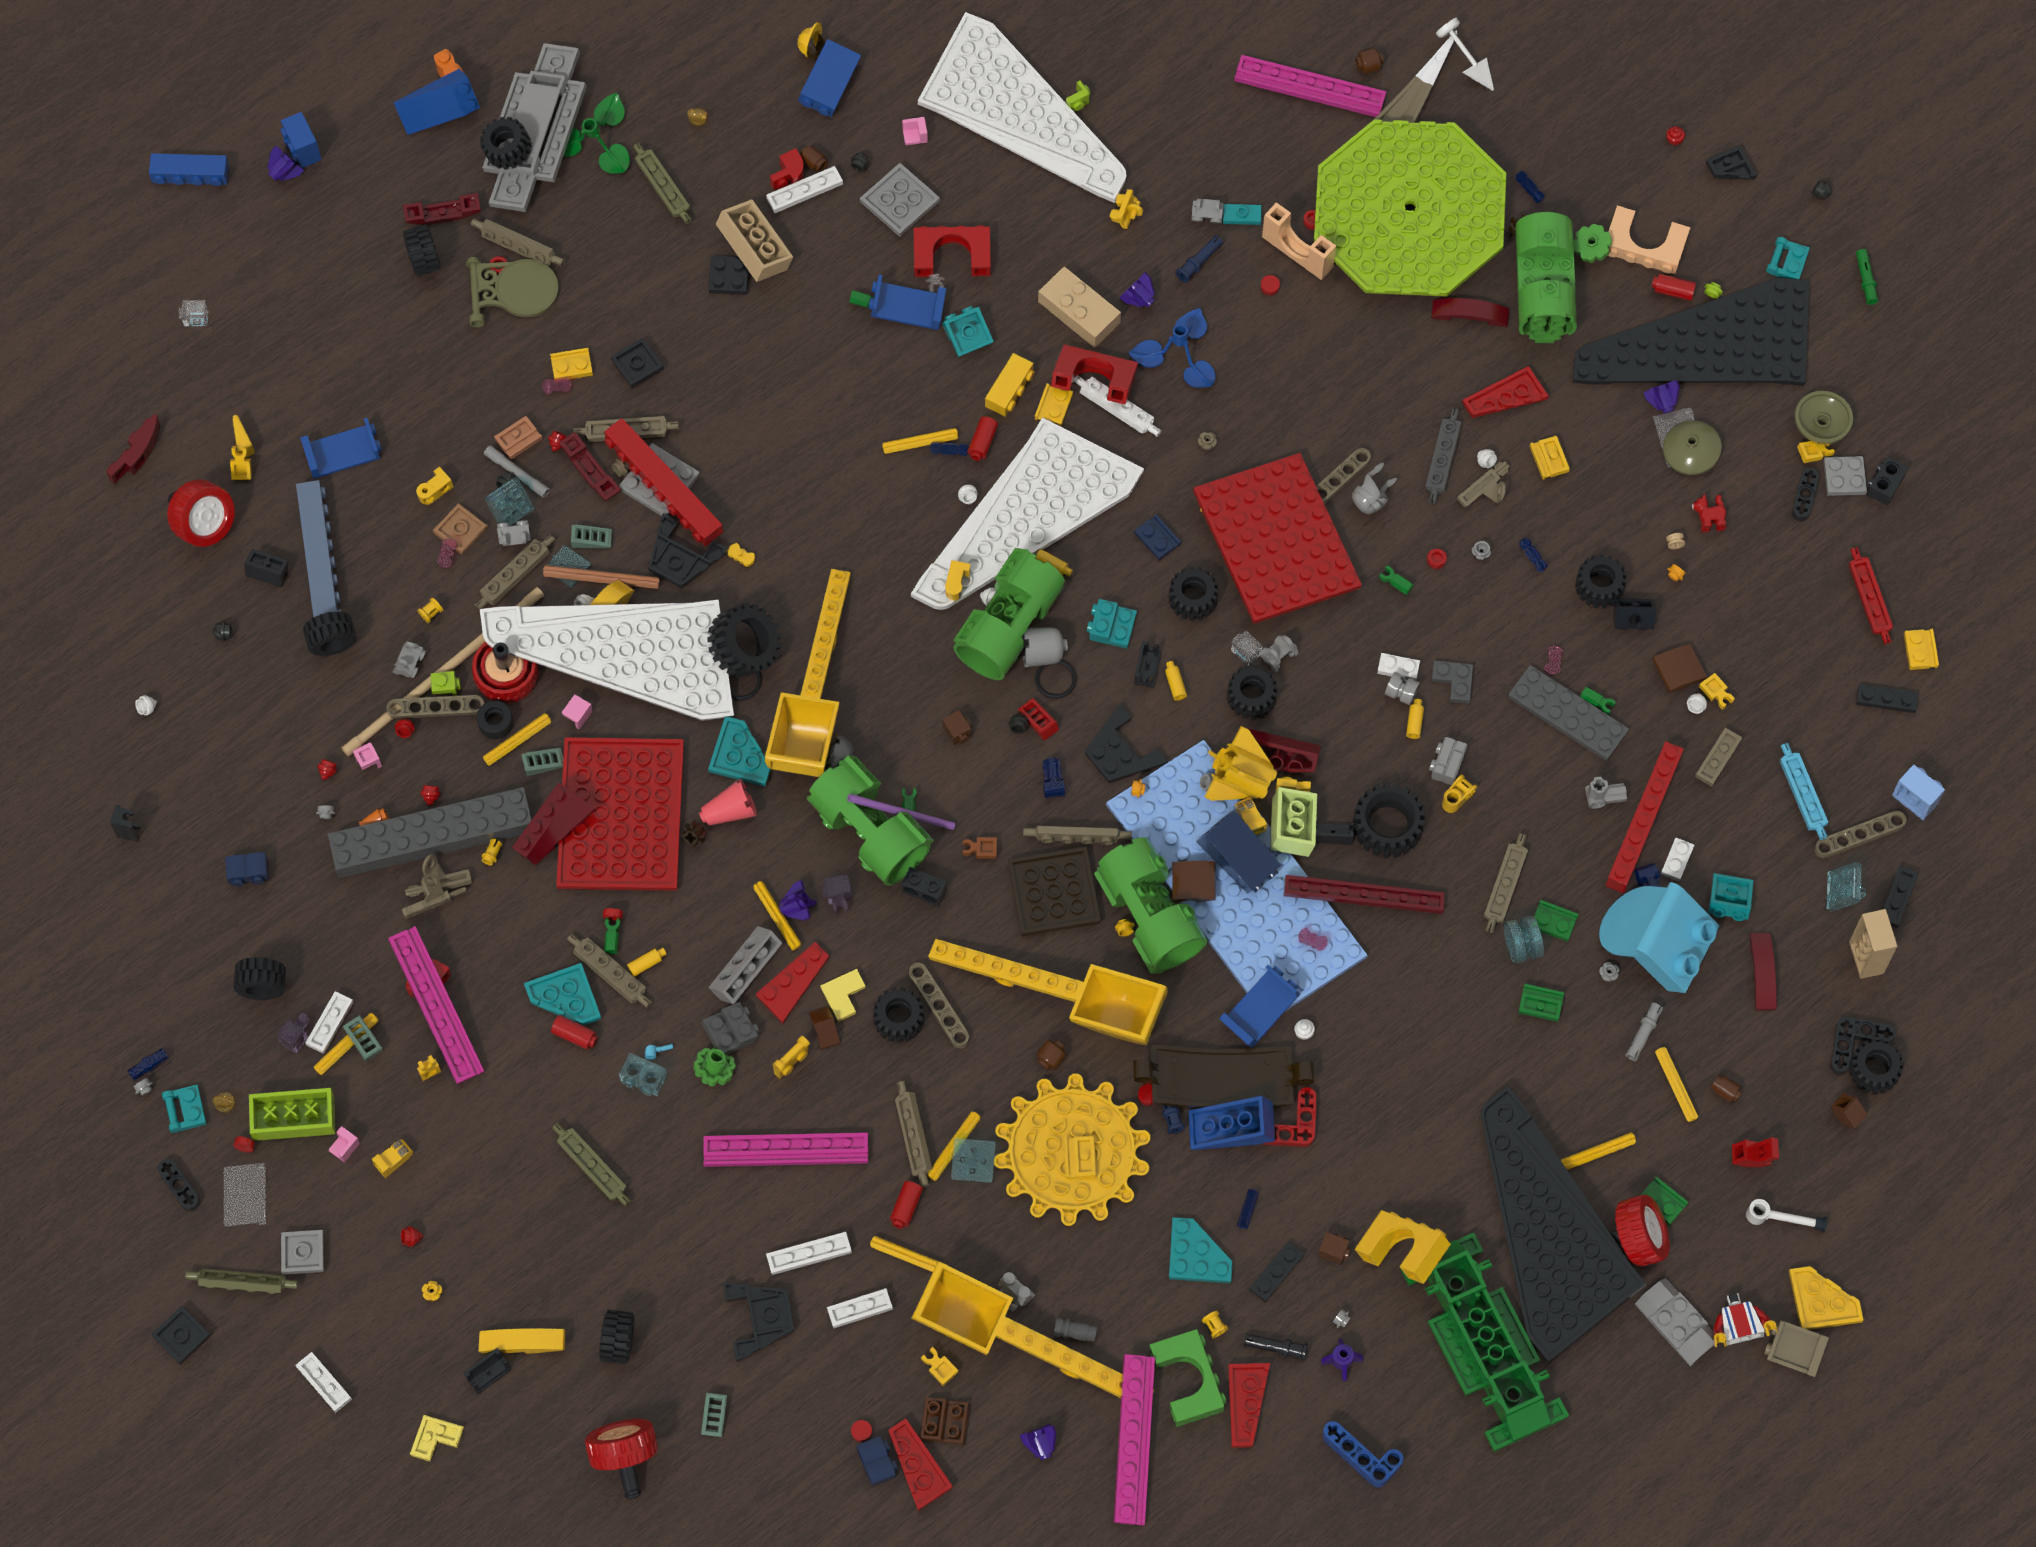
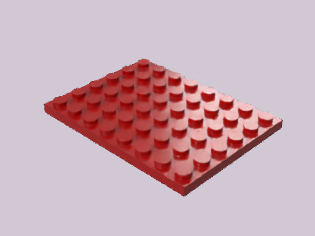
M1301 453L1193 488V493L1253 624L1361 588L1362 584Z
M565 737L562 785L593 806L596 811L592 814L589 813L583 819V823L578 827L575 826L567 833L568 836L564 840L561 839L559 841L557 889L677 891L684 739Z

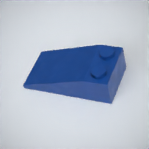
M460 69L393 102L407 135L463 117L480 108L468 77Z
M1263 1096L1189 1110L1191 1150L1274 1142L1273 1102Z

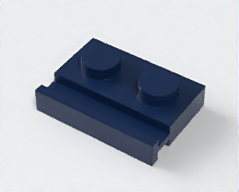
M1156 514L1152 519L1147 520L1134 530V534L1159 561L1172 552L1174 548L1181 545V541Z

